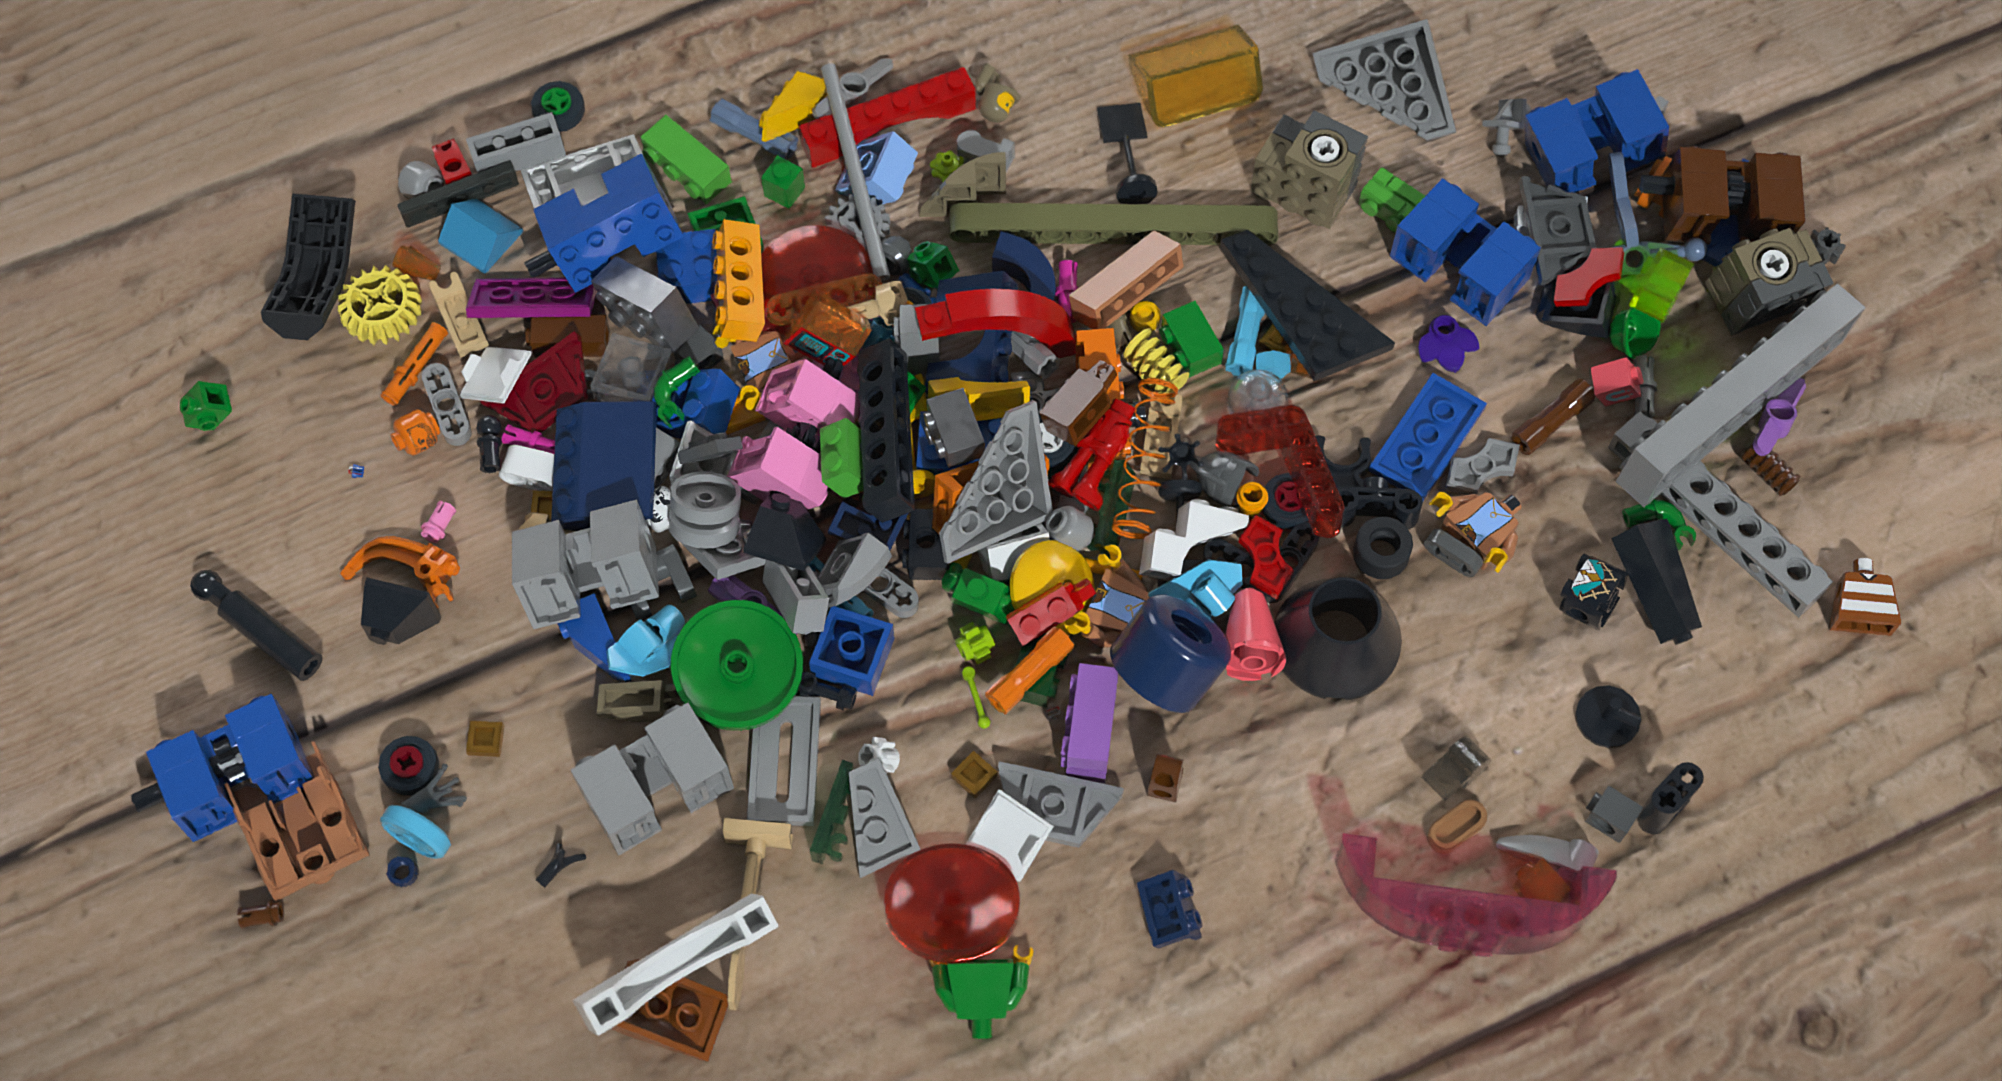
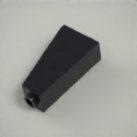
M1667 518L1636 525L1611 538L1660 644L1673 641L1676 646L1692 639L1693 635L1691 632L1701 628L1702 625Z

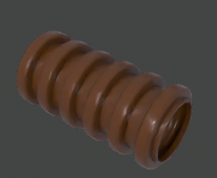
M1753 444L1750 445L1742 454L1741 459L1744 462L1748 461L1750 468L1755 467L1757 469L1756 474H1762L1764 476L1763 481H1769L1771 483L1770 487L1772 489L1776 488L1779 496L1786 495L1797 485L1801 476L1799 474L1794 475L1792 473L1793 468H1787L1785 466L1786 462L1784 460L1780 461L1777 453L1772 454L1770 452L1765 456H1760L1755 452Z

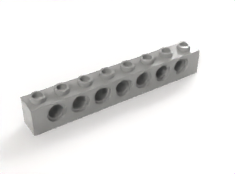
M1639 411L1614 434L1608 448L1624 461L1632 454L1629 452L1630 447L1640 437L1647 439L1651 436L1650 432L1657 425V422ZM1701 461L1661 493L1669 503L1680 510L1687 519L1798 618L1824 595L1833 581L1828 578L1827 573L1821 567L1811 563L1803 555L1799 547L1785 540L1774 525L1765 522L1759 517L1749 503L1741 501L1731 492L1729 486L1724 481L1716 479L1707 471L1706 466ZM1691 487L1700 489L1702 493H1696ZM1715 508L1722 509L1726 515L1718 513ZM1739 529L1747 531L1750 536L1743 535ZM1763 551H1769L1775 558L1766 556ZM1787 572L1794 573L1799 580L1791 578Z

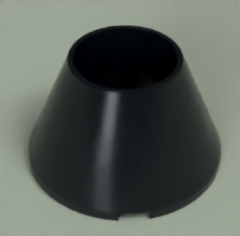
M1353 578L1323 579L1302 586L1284 601L1274 621L1286 654V664L1282 671L1297 687L1319 698L1326 699L1330 697L1352 700L1370 694L1388 680L1400 657L1402 645L1401 630L1393 610L1373 589ZM1327 611L1349 613L1363 624L1367 635L1355 641L1335 640L1318 628L1314 617Z

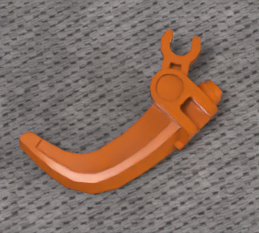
M384 536L364 544L340 573L345 580H349L356 575L355 573L371 561L388 559L400 562L414 569V574L425 590L429 592L438 609L439 606L436 603L438 595L445 594L450 602L454 600L453 593L446 583L451 576L459 573L460 566L454 555L431 543L425 545L401 537Z

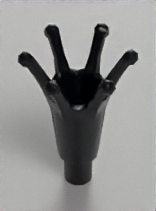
M1176 433L1174 434L1176 443L1170 447L1160 446L1158 448L1160 453L1169 452L1170 456L1168 464L1162 468V471L1164 473L1168 472L1174 464L1181 466L1182 479L1186 480L1188 478L1187 466L1192 461L1199 467L1204 465L1203 461L1197 459L1194 448L1200 445V441L1196 440L1192 443L1189 438L1181 439L1180 434Z

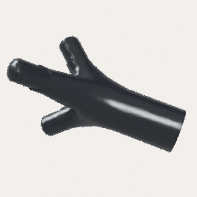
M557 843L552 860L535 880L546 888L562 869L574 862L586 860V855L576 854L564 857L566 852L562 849L563 845Z

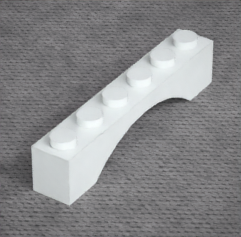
M751 893L575 998L573 1002L588 1030L599 1036L630 1017L647 1001L684 976L719 957L751 944L779 926L764 897Z

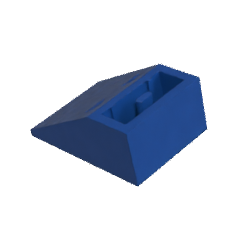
M701 369L700 373L682 383L678 387L679 390L672 392L671 401L684 413V421L677 414L673 413V416L670 418V424L673 428L668 427L658 417L659 408L657 406L656 428L670 437L682 439L687 422L692 421L712 434L725 433L740 387L721 369ZM662 371L645 372L636 401L655 402L654 386L657 379L662 375Z

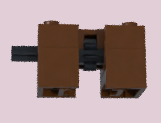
M1686 146L1678 149L1662 176H1641V183L1639 185L1641 193L1662 195L1665 241L1685 243L1689 238L1698 237L1703 239L1706 244H1710L1711 233L1721 219H1728L1729 215H1737L1739 242L1749 239L1750 242L1757 241L1762 234L1772 229H1777L1780 232L1790 228L1796 234L1806 222L1801 156L1789 155L1784 152L1775 154L1755 153L1749 162L1726 160L1725 150L1700 149L1697 146Z

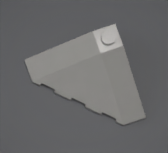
M1427 19L1313 53L1321 83L1329 87L1331 85L1346 92V96L1365 107L1369 105L1382 112L1381 115L1400 126L1403 124L1417 131V135L1427 141L1456 133L1433 36Z
M1032 400L1005 412L993 440L988 443L978 462L979 465L970 482L966 483L955 503L957 505L948 522L944 523L939 533L945 563L953 562L1042 523L1053 512L1036 401Z

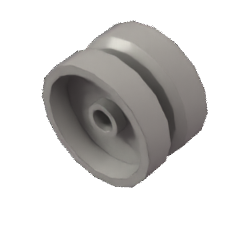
M697 471L677 478L670 487L669 532L677 541L695 548H716L730 543L739 533L740 487L733 479L715 472Z

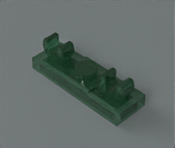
M1114 460L1113 468H1107L1103 475L1106 479H1110L1109 482L1105 484L1099 483L1098 489L1104 494L1103 505L1099 510L1100 518L1098 524L1093 523V534L1095 537L1086 546L1092 551L1099 550L1101 554H1105L1109 559L1110 553L1105 549V546L1116 545L1119 547L1121 536L1112 530L1113 518L1116 514L1129 508L1120 499L1118 490L1121 486L1135 481L1123 467L1125 460ZM1126 464L1127 470L1134 476H1137L1131 467ZM1134 484L1124 487L1121 491V496L1128 503L1131 500ZM1127 513L1119 515L1116 520H1126Z
M841 761L810 848L811 860L813 862L823 864L826 854L831 860L840 862L843 859L842 853L835 852L832 847L836 843L848 844V837L844 834L836 833L838 825L845 824L849 812V806H846L845 801L848 793L851 797L848 772L854 770L852 762Z

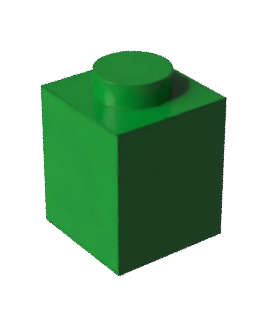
M778 155L761 177L764 197L787 209L792 207L805 189L803 168Z

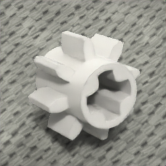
M873 737L872 744L864 743L860 749L858 757L860 766L879 758L885 772L894 773L900 761L899 752L894 748L895 743L887 741L886 738Z

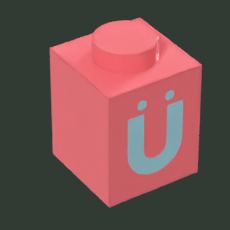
M1627 357L1591 367L1594 394L1605 407L1641 397L1642 372Z

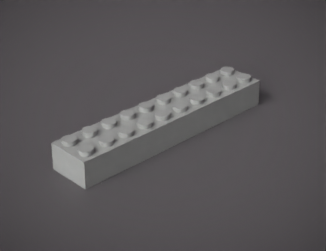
M1838 283L1828 291L1822 289L1812 299L1809 307L1802 305L1791 317L1792 321L1789 323L1786 321L1781 322L1772 332L1770 339L1763 337L1753 347L1752 353L1749 356L1746 353L1742 354L1732 365V370L1729 372L1725 369L1721 371L1712 381L1710 388L1707 389L1703 386L1692 397V402L1689 405L1682 403L1671 415L1672 419L1668 422L1661 420L1651 430V436L1647 439L1640 437L1629 449V452L1632 454L1619 466L1622 471L1616 483L1643 507L1648 505L1766 407L1770 400L1778 397L1843 343L1866 307Z

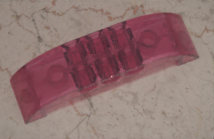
M1343 833L1335 853V864L1346 890L1360 909L1377 924L1393 934L1411 941L1438 946V949L1444 952H1457L1458 949L1470 950L1473 955L1480 957H1490L1493 954L1518 955L1535 953L1569 939L1587 923L1608 895L1617 879V870L1582 866L1569 885V901L1566 904L1374 877L1377 838Z

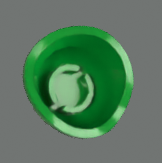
M1634 305L1628 310H1622L1616 315L1610 325L1609 337L1611 344L1631 359L1646 354L1655 346L1660 334L1661 323L1658 315L1651 308L1644 305Z

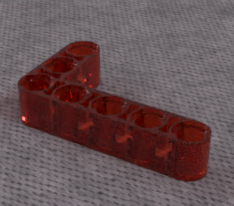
M1284 405L1227 414L1219 418L1215 440L1217 451L1243 455L1280 449L1314 533L1323 538H1333L1340 533L1344 503L1307 415L1302 408L1296 405Z

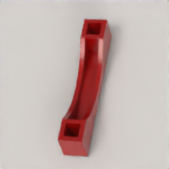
M961 67L849 107L847 112L855 143L857 145L877 132L907 121L923 118L951 119L976 110V89L965 67ZM833 114L799 125L801 145L812 168L837 160L843 156Z

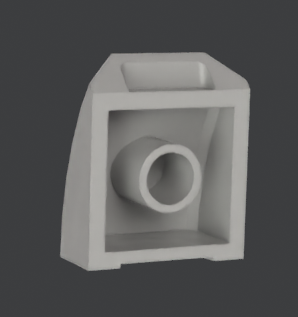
M870 533L839 540L817 579L829 597L828 608L846 602L862 592L876 579L892 557L889 548Z

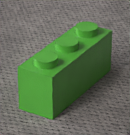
M667 115L640 137L644 157L651 164L657 163L663 168L664 173L670 180L674 182L676 180L679 181L692 198H699L706 205L732 182L729 166Z

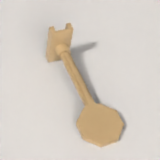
M724 818L723 834L725 843L746 845L745 856H747L741 899L757 892L761 859L765 857L766 847L792 849L793 834H791V824ZM746 946L734 950L732 953L728 980V1005L730 1010H737L741 999Z

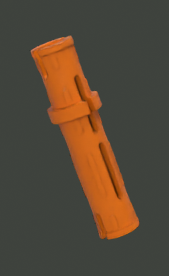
M432 322L403 365L396 367L394 370L395 376L380 394L384 401L390 405L397 406L409 387L415 386L418 382L417 376L431 359L443 339L448 335V331L443 326ZM429 343L430 346L427 348V350L422 355L420 360H417V357L420 355L425 346ZM410 368H412V371L409 373V375L404 380L402 385H399L400 381L405 376L407 371Z

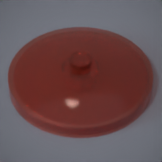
M823 225L798 227L778 236L761 254L764 319L784 336L790 338L793 335L791 323L868 300H874L876 281L869 254L855 238L844 231ZM861 322L817 334V336L830 341L849 333Z
M958 843L934 845L913 853L893 871L884 893L885 918L893 936L913 954L940 963L969 962L997 950L1010 937L1019 918V887L1014 875L1004 862L988 851Z

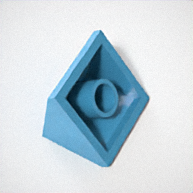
M473 199L451 204L438 243L486 274L524 231L521 227L483 202Z

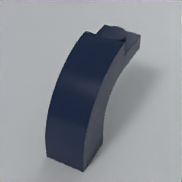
M1001 232L992 255V272L1004 271L1009 277L1021 282L1028 292L1055 301V276L1046 256L1029 241Z

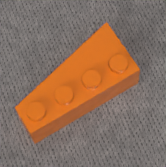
M1114 328L1076 331V371L1079 368L1087 372L1100 360L1115 367L1117 376L1107 390L1110 405L1114 398L1124 400L1123 381L1119 382L1118 373L1121 372L1120 355L1116 354ZM1127 440L1125 447L1118 452L1107 469L1124 468L1123 462L1126 460V456H1131V443L1129 440ZM1094 454L1087 462V470L1096 458Z

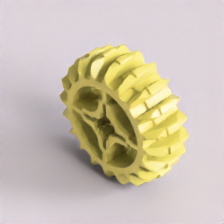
M373 265L372 272L366 273L361 269V277L351 276L350 281L352 285H343L344 294L338 295L340 320L343 326L347 328L349 334L353 337L357 335L358 340L362 343L368 339L370 343L375 345L381 339L382 343L387 345L388 338L391 337L399 341V334L401 332L409 335L410 329L408 325L417 326L416 316H420L422 311L420 308L422 298L418 293L417 285L412 282L411 277L408 274L403 275L398 268L391 272L387 265L384 266L382 271H378V268ZM397 293L403 296L400 306L395 303ZM360 305L365 307V314L362 318L357 315Z

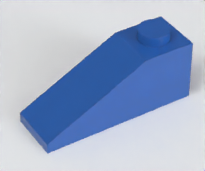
M595 594L580 599L581 617L557 623L563 638L570 637L574 648L617 682H632L629 674L609 670L606 651L615 644V640Z

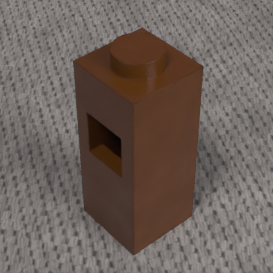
M591 315L590 317H532L531 328H526V345L531 346L535 358H538L573 331H576L582 337L583 357H608L610 328L606 315Z

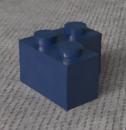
M842 502L827 534L842 540L870 533L891 550L908 513L882 523L873 515L864 513Z

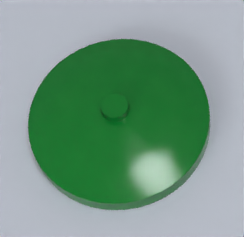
M746 600L718 602L699 611L683 626L678 634L671 656L673 684L682 703H689L697 718L704 723L724 730H749L765 725L777 718L795 698L803 673L801 646L796 634L792 633L786 620L769 607Z

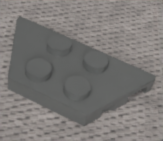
M1521 176L1519 187L1529 236L1541 247L1535 265L1539 285L1543 286L1556 279L1557 275H1563L1585 262L1590 255L1591 248L1597 247L1585 196L1573 192H1564L1561 188L1550 184L1546 188L1531 183L1530 177Z

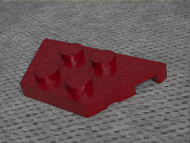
M573 331L525 366L504 404L480 401V403L531 432L537 431L541 433L556 422L557 409L582 403L588 399L582 337L580 334Z

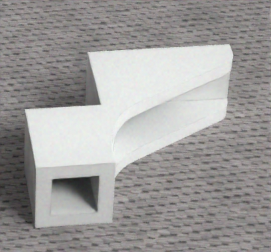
M1191 500L1178 509L1175 532L1169 529H1157L1144 538L1139 575L1170 581L1180 576L1184 558L1191 547L1234 534L1237 530L1247 526L1249 515L1238 513L1239 510L1234 507L1224 506L1217 508L1209 506V502L1205 500Z

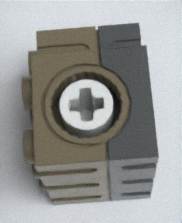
M1313 110L1305 124L1283 114L1255 158L1250 191L1264 200L1269 199L1281 205L1288 212L1297 213L1309 219L1315 225L1331 229L1358 184L1359 179L1357 178L1360 175L1361 161L1364 158L1365 144L1367 143L1368 136Z
M1790 228L1780 232L1777 229H1772L1762 234L1757 241L1743 240L1732 247L1733 251L1722 258L1723 262L1712 269L1713 273L1705 281V284L1731 336L1795 312L1802 305L1810 306L1812 299L1822 289L1827 291L1834 284L1824 263L1821 262L1822 259L1807 229L1796 234Z

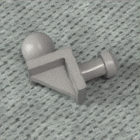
M1527 99L1499 100L1498 114L1493 120H1483V127L1497 129L1496 145H1493L1492 149L1495 155H1508L1510 153L1511 146L1508 145L1509 130L1525 128V115L1532 111L1531 107L1527 104Z

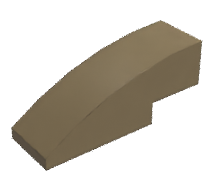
M662 680L599 684L596 715L616 720L653 723L662 718L664 713L671 707L676 705L683 706L684 704L680 700L674 684L665 685Z

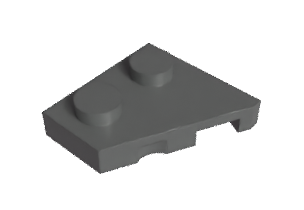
M725 432L708 436V441L707 439L689 442V448L679 451L677 454L679 463L686 464L728 457L743 449L740 436L727 438Z

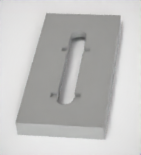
M795 697L787 709L777 718L765 725L753 728L747 820L791 824V826H814L821 714L820 697ZM789 722L793 725L789 798L786 802L781 803L776 800L780 729L783 723Z

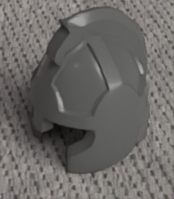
M1216 451L1204 457L1195 455L1197 459L1204 462V465L1199 467L1193 461L1189 465L1197 473L1198 481L1202 484V490L1223 506L1239 507L1236 495L1237 489L1245 475V470L1257 477L1259 468L1251 461L1226 451Z

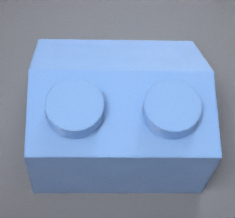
M893 131L863 140L856 145L870 199L876 198L877 206L895 202L901 197L904 191L903 186L914 168L913 163L918 154L914 148ZM845 166L835 191L849 197V194L853 195Z

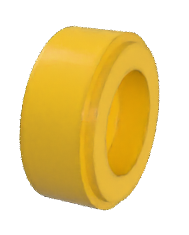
M1149 301L1138 302L1130 311L1131 326L1138 332L1148 328L1154 331L1160 324V309L1156 304Z

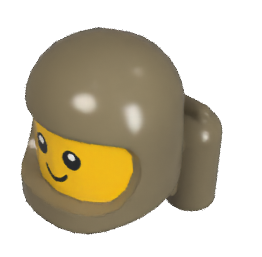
M985 64L975 81L976 89L979 92L978 95L981 96L978 103L979 112L988 121L1000 123L1008 118L1011 107L1019 102L1021 96L1016 90L1001 85L999 81L1001 76L995 72L996 69L989 64Z

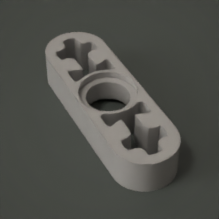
M440 363L428 365L422 372V381L441 432L447 443L453 446L463 445L471 438L472 430L450 372L445 365ZM439 374L444 389L438 390L433 376ZM451 398L455 400L454 406L449 410L438 408L439 403L443 399ZM454 418L460 428V433L456 435L449 421Z
M886 568L877 576L888 580L889 583L885 589L875 590L868 585L863 590V592L900 618L911 617L918 610L919 600L915 589ZM894 587H896V595L901 599L910 597L909 606L907 604L899 606L898 598L892 594Z

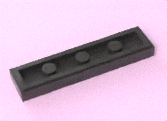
M508 161L401 202L397 206L406 227L409 228L448 213L451 204L473 199L482 200L518 186L519 183L512 163Z

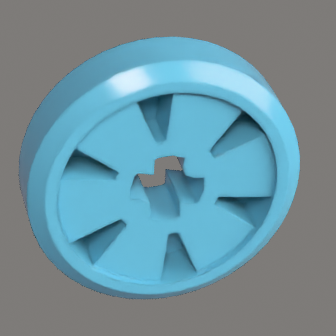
M391 805L386 808L380 817L382 827L387 833L406 847L423 856L433 859L443 858L451 846L449 837L441 828L411 809L399 805Z

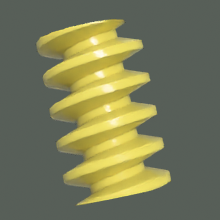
M1149 328L1138 333L1127 345L1124 351V359L1131 363V367L1135 371H1139V376L1142 379H1163L1173 383L1178 390L1182 388L1189 378V373L1186 372L1180 376L1178 375L1183 366L1178 363L1171 367L1175 357L1171 354L1163 358L1168 349L1165 346L1156 349L1160 340L1157 337L1148 340L1152 335V331ZM1147 384L1151 389L1159 393L1174 392V390L1166 386Z

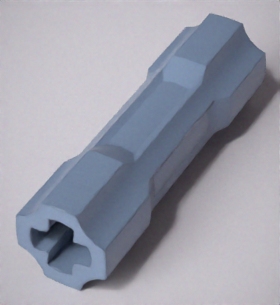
M722 98L719 102L715 103L711 111L710 122L731 133H738L758 143L775 156L778 155L787 161L790 157H793L799 140L796 136L786 133L767 142L761 141L762 128L759 127V120L751 117L741 108Z

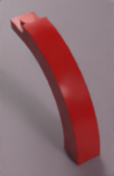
M1012 289L969 290L945 294L946 301L915 307L922 341L967 331L1008 330L1036 338L1058 358L1075 355L1076 336L1068 313L1055 301L1035 293Z

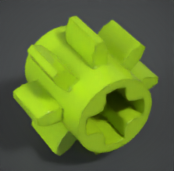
M971 622L959 628L961 632L959 634L960 637L955 640V643L965 661L972 659L978 665L991 658L989 654L991 651L989 649L995 647V643L985 625L978 628V626Z

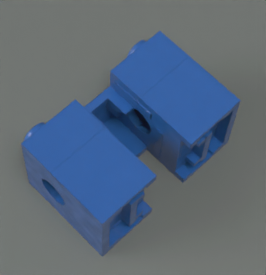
M1638 69L1631 72H1622L1612 80L1597 85L1595 96L1571 105L1568 98L1546 107H1537L1525 115V145L1547 187L1549 184L1559 187L1564 192L1577 193L1596 185V180L1593 176L1594 160L1598 159L1596 151L1607 146L1611 147L1613 153L1622 152L1626 172L1666 156L1669 125Z
M1442 178L1397 226L1390 257L1425 283L1448 260L1459 268L1458 273L1461 275L1456 292L1451 296L1450 301L1487 326L1530 279L1541 247L1531 237L1524 236L1506 222L1495 228L1476 214L1479 203L1463 193L1460 187L1450 184Z

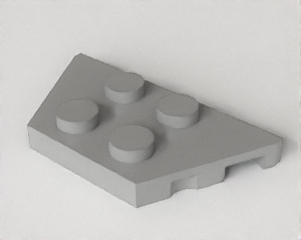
M1001 761L998 764V772L1004 793L1054 826L1046 841L1080 848L1123 796L1124 788Z

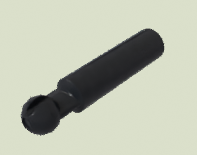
M209 569L201 570L192 577L190 584L191 592L196 598L210 601L218 608V615L296 678L300 681H305L317 672L323 660L322 655L241 591L236 590L232 592L223 585L222 578L217 572Z

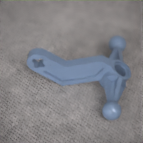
M1621 151L1609 153L1608 163L1614 211L1623 245L1612 248L1622 247L1624 251L1621 276L1650 272L1682 257H1686L1690 261H1699L1704 258L1707 253V245L1703 239L1698 237L1689 238L1684 245L1649 241L1639 242L1637 225L1628 195L1623 154ZM1632 250L1638 251L1641 257L1639 264L1635 267H1629L1625 261L1627 253ZM1583 262L1582 264L1578 265L1577 267H1575V268H1573V269H1571V270H1576V269H1578V268H1579L1580 266H1582L1585 262Z

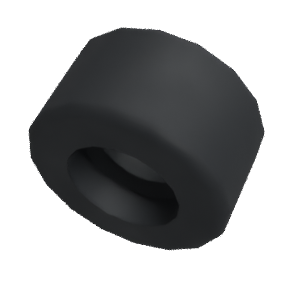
M1387 516L1370 519L1358 530L1353 547L1354 561L1358 568L1367 576L1376 579L1393 578L1407 567L1413 549L1412 535L1408 528L1397 519ZM1375 540L1387 541L1394 546L1395 553L1390 556L1379 555L1372 550L1371 543Z

